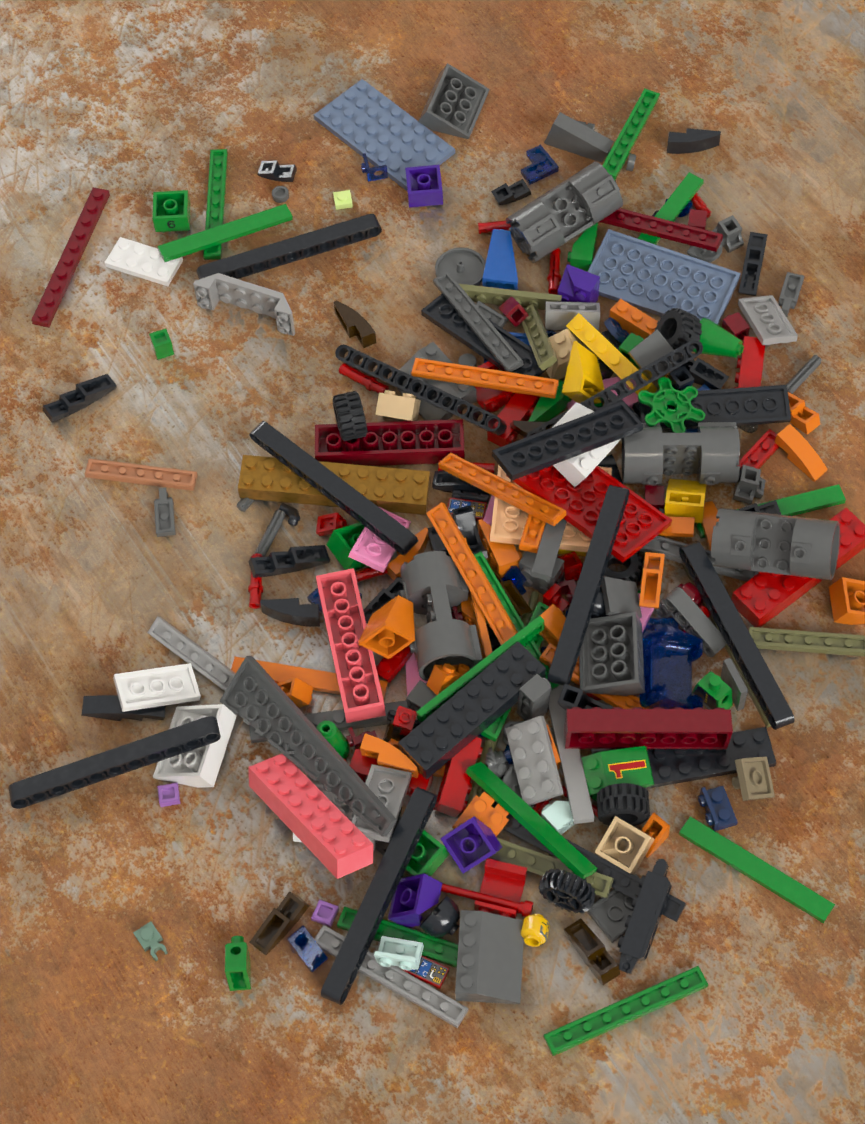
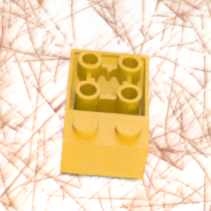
M574 341L562 393L580 404L603 391L604 384L597 356L577 341ZM594 399V404L601 403L599 399Z
M669 479L664 514L668 517H694L695 523H702L706 484H700L698 481Z

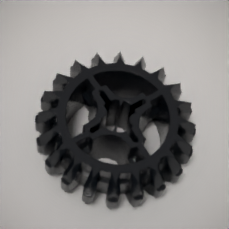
M550 869L545 872L540 880V894L549 903L554 904L555 907H560L562 910L584 913L594 903L595 889L590 883L586 882V879L580 878L579 875H575L573 872Z

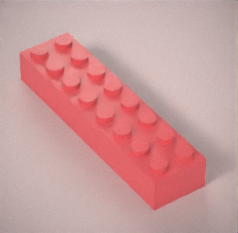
M354 568L316 576L317 588L346 724L386 716L373 651L359 645V639L366 627V620Z
M279 754L248 767L249 787L337 879L373 863V843L286 756Z

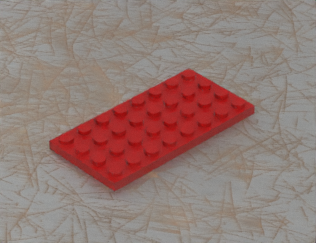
M553 465L513 480V482L526 491L566 510V516L563 519L590 539H592L609 485L629 489L598 466L576 487ZM629 489L628 502L611 554L622 563L671 526L672 519Z

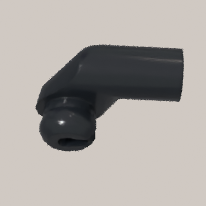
M282 503L279 510L284 511L290 517L288 524L297 526L298 521H300L298 510Z

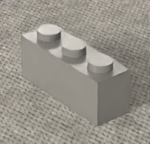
M546 301L545 329L552 331L568 329L566 325L580 313L599 331L600 303Z

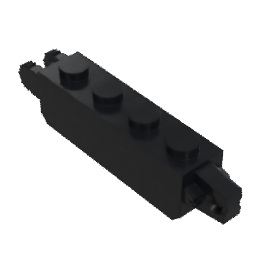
M664 859L656 860L657 862H655L656 864L652 872L647 871L646 876L642 875L639 883L641 891L639 896L635 895L632 907L634 910L632 916L628 915L625 922V927L627 928L625 936L621 935L617 946L620 948L619 952L621 953L619 970L632 974L637 962L647 959L672 888L669 879L666 877L669 866Z

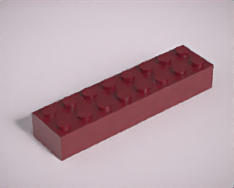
M463 419L366 423V437L343 441L337 424L315 425V459L320 462L365 466L438 464L439 460H443L450 452L465 459Z
M573 707L567 709L564 723L565 749H624L646 746L647 749H727L733 733L731 710L724 708L704 709L698 707L684 709L677 707L674 709H663L656 707L653 709H643L635 707L623 709L621 707H614L612 709H602L594 707L582 709L580 707Z

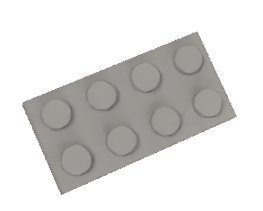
M773 295L739 299L738 306L762 345L797 341V333Z
M538 716L505 728L522 799L531 806L563 795L544 716Z
M372 764L365 784L393 816L398 819L411 781V773ZM354 814L352 823L367 838L390 843L396 823L387 836H381L356 814Z

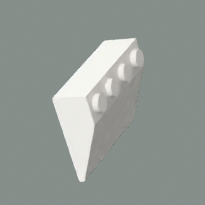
M576 402L553 427L594 411ZM621 439L559 462L553 466L576 487L595 469Z
M224 704L177 706L169 729L204 717L213 716L217 718L221 738L209 745L159 761L153 778L197 788L214 787L236 715Z

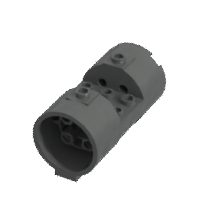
M595 161L507 217L506 223H510L509 231L520 250L525 254H529V261L536 263L623 207V199L612 175L600 163Z
M736 422L698 423L697 433H662L660 423L654 427H649L646 423H642V431L622 438L623 484L643 483L654 486L662 484L663 474L667 476L674 474H684L687 476L697 474L698 482L706 485L738 482L740 466L737 465H739L740 438Z
M724 508L718 510L716 518L719 519V522H716V525L713 527L711 558H715V561L712 563L713 566L825 580L833 579L840 548L839 521Z
M429 551L415 555L414 560L409 563L404 562L400 568L403 584L400 596L413 602L414 613L426 615L427 624L415 631V641L409 645L410 652L415 654L419 676L428 682L434 665L465 664L472 669L482 661L476 625H469L465 621L452 619V607H457L462 601H468L469 594L468 586L450 556L446 555V552Z

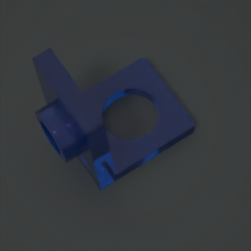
M366 153L362 154L363 163H361L362 173H366L368 182L388 178L387 165L370 168ZM376 171H384L381 175H374Z

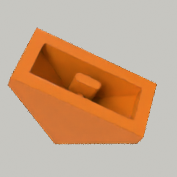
M652 813L641 830L655 838L646 854L647 858L669 836L670 825L655 813Z

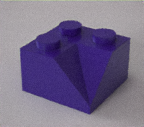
M440 165L405 168L409 208L443 205Z
M567 264L558 288V295H562V302L596 303L599 299L600 277Z
M475 816L440 838L463 874L502 848L493 831Z
M426 874L401 878L392 898L388 919L408 928L419 926L423 912L439 902L442 883Z

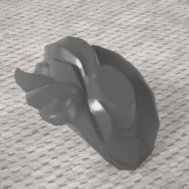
M720 244L717 252L690 245L687 254L706 262H713L720 257L723 246Z
M492 747L488 749L485 763L502 780L510 767L507 754L502 750L498 752L493 751Z

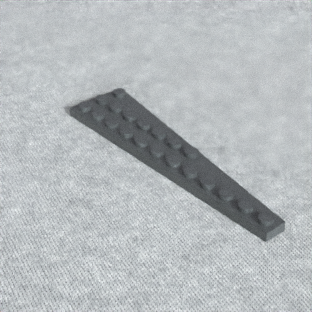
M246 656L220 702L234 714L241 716L247 725L253 726L260 736L264 735L272 746L277 748L313 780H318L323 784L325 790L335 794L337 800L347 804L354 814L361 817L378 834L387 836L397 819L253 656Z

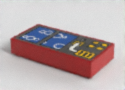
M449 498L447 509L453 515V509L470 505L474 510L475 519L478 521L484 519L487 503Z
M421 956L418 970L403 971L441 989L450 970L448 967Z

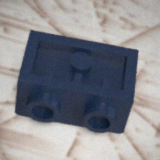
M724 786L706 790V787H702L700 795H698V801L700 806L705 808V819L708 826L711 825L714 831L737 825L738 821Z

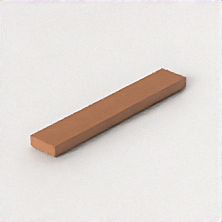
M90 458L85 470V477L191 491H194L198 476L195 471Z

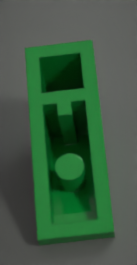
M598 223L585 230L573 244L572 252H568L567 262H570L571 266L584 271L589 270L594 257Z
M559 380L555 399L540 397L529 421L548 422L566 408L568 402H571L572 399L562 393L563 381Z

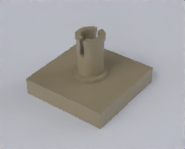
M767 757L735 760L738 776L732 778V785L736 790L741 789L743 801L775 797Z

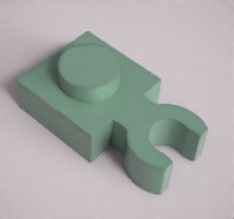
M151 921L133 932L145 952L151 948L150 953L155 961L158 960L156 956L158 950H162L165 955L168 954L166 947L160 943L163 941L162 936Z

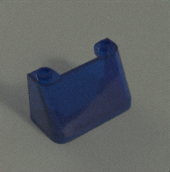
M669 625L657 629L643 638L645 693L640 694V704L642 707L647 709L656 707L663 709H674L677 707L684 709L703 708L702 698L697 695L692 696V662L699 659L703 653L702 639Z

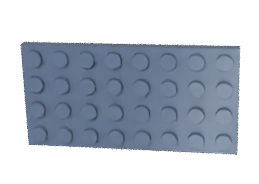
M363 79L314 114V120L406 191L405 168L441 165L455 154V148L419 123Z
M608 229L588 270L589 273L600 277V296L615 301L622 299L635 308L658 316L665 315V312L672 308H679L697 316L699 320L707 318L717 325L721 321L741 275L739 272Z

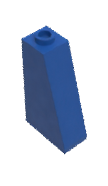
M493 229L482 278L484 287L518 290V277L510 231Z

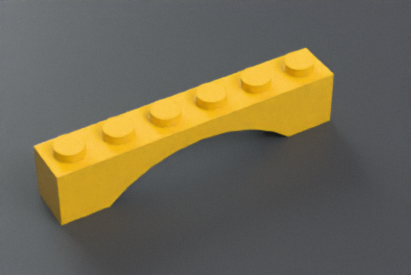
M580 313L566 325L621 380L638 371ZM642 373V378L648 381L649 379ZM626 381V385L632 390L633 383ZM651 382L634 393L638 395L643 390L655 393L658 389Z

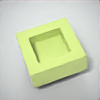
M350 190L333 192L336 210L353 207Z

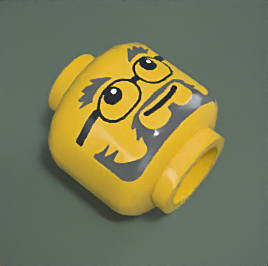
M532 914L525 917L521 929V936L524 938V942L532 947H538L545 943L550 928L549 922L541 914Z

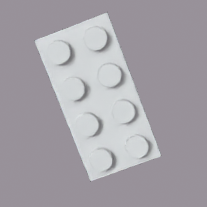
M120 237L106 259L105 266L169 286L183 262V257L164 262L157 248Z
M191 663L114 674L113 677L122 712L199 701L201 697Z

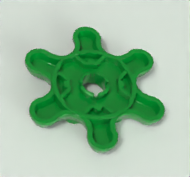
M661 377L658 380V392L651 393L643 390L638 394L639 402L651 408L652 412L645 416V423L649 427H654L658 423H664L666 426L671 427L672 433H685L684 421L691 420L699 423L705 418V413L702 410L696 409L691 405V400L698 395V390L695 387L688 386L684 390L679 391L672 387L669 378ZM667 405H672L675 407V409L667 410Z

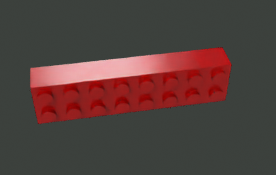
M844 508L830 519L840 523L841 538L836 570L865 548V524L848 508ZM759 572L732 593L731 600L737 611L753 627L761 628L824 579Z

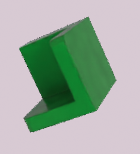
M166 328L149 334L157 360L174 355L172 342Z

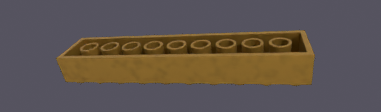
M243 455L238 483L240 498L339 507L275 457ZM320 462L376 506L389 512L426 515L430 471Z

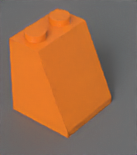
M398 595L374 612L359 639V645L390 659L414 642L413 602Z

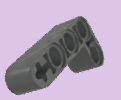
M675 587L660 600L659 609L655 608L657 614L664 619L671 615L708 657L715 656L727 645L721 632L680 587Z

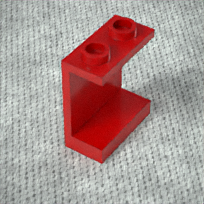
M489 361L478 366L480 368L499 370L498 367ZM474 386L476 388L477 403L481 409L488 412L497 411L500 407L506 405L515 394V392Z
M487 858L479 893L520 903L527 878V867ZM476 900L474 903L475 911H484L514 919L517 917L518 911Z

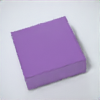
M178 783L157 786L160 807L181 804Z
M319 899L311 920L331 928L339 911V906Z

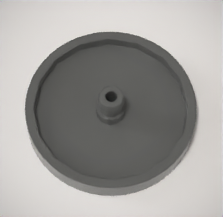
M463 247L453 248L444 252L437 259L435 275L437 278L448 271L458 284L479 286L482 283L486 263L484 258L472 249Z

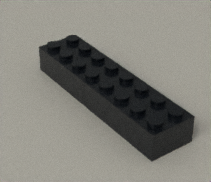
M517 642L399 741V750L417 766L418 772L427 780L518 702L519 689L536 674L541 678H545L546 668L520 642Z

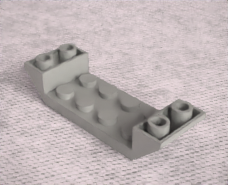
M220 273L194 281L193 286L197 305L201 308L214 311L219 300L224 303L234 304L240 308H246L275 318L279 332L292 336L295 335L292 311L283 293Z

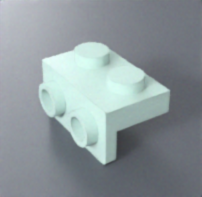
M382 936L379 949L374 952V957L377 963L384 967L393 965L407 971L411 969L418 970L424 945L422 942Z

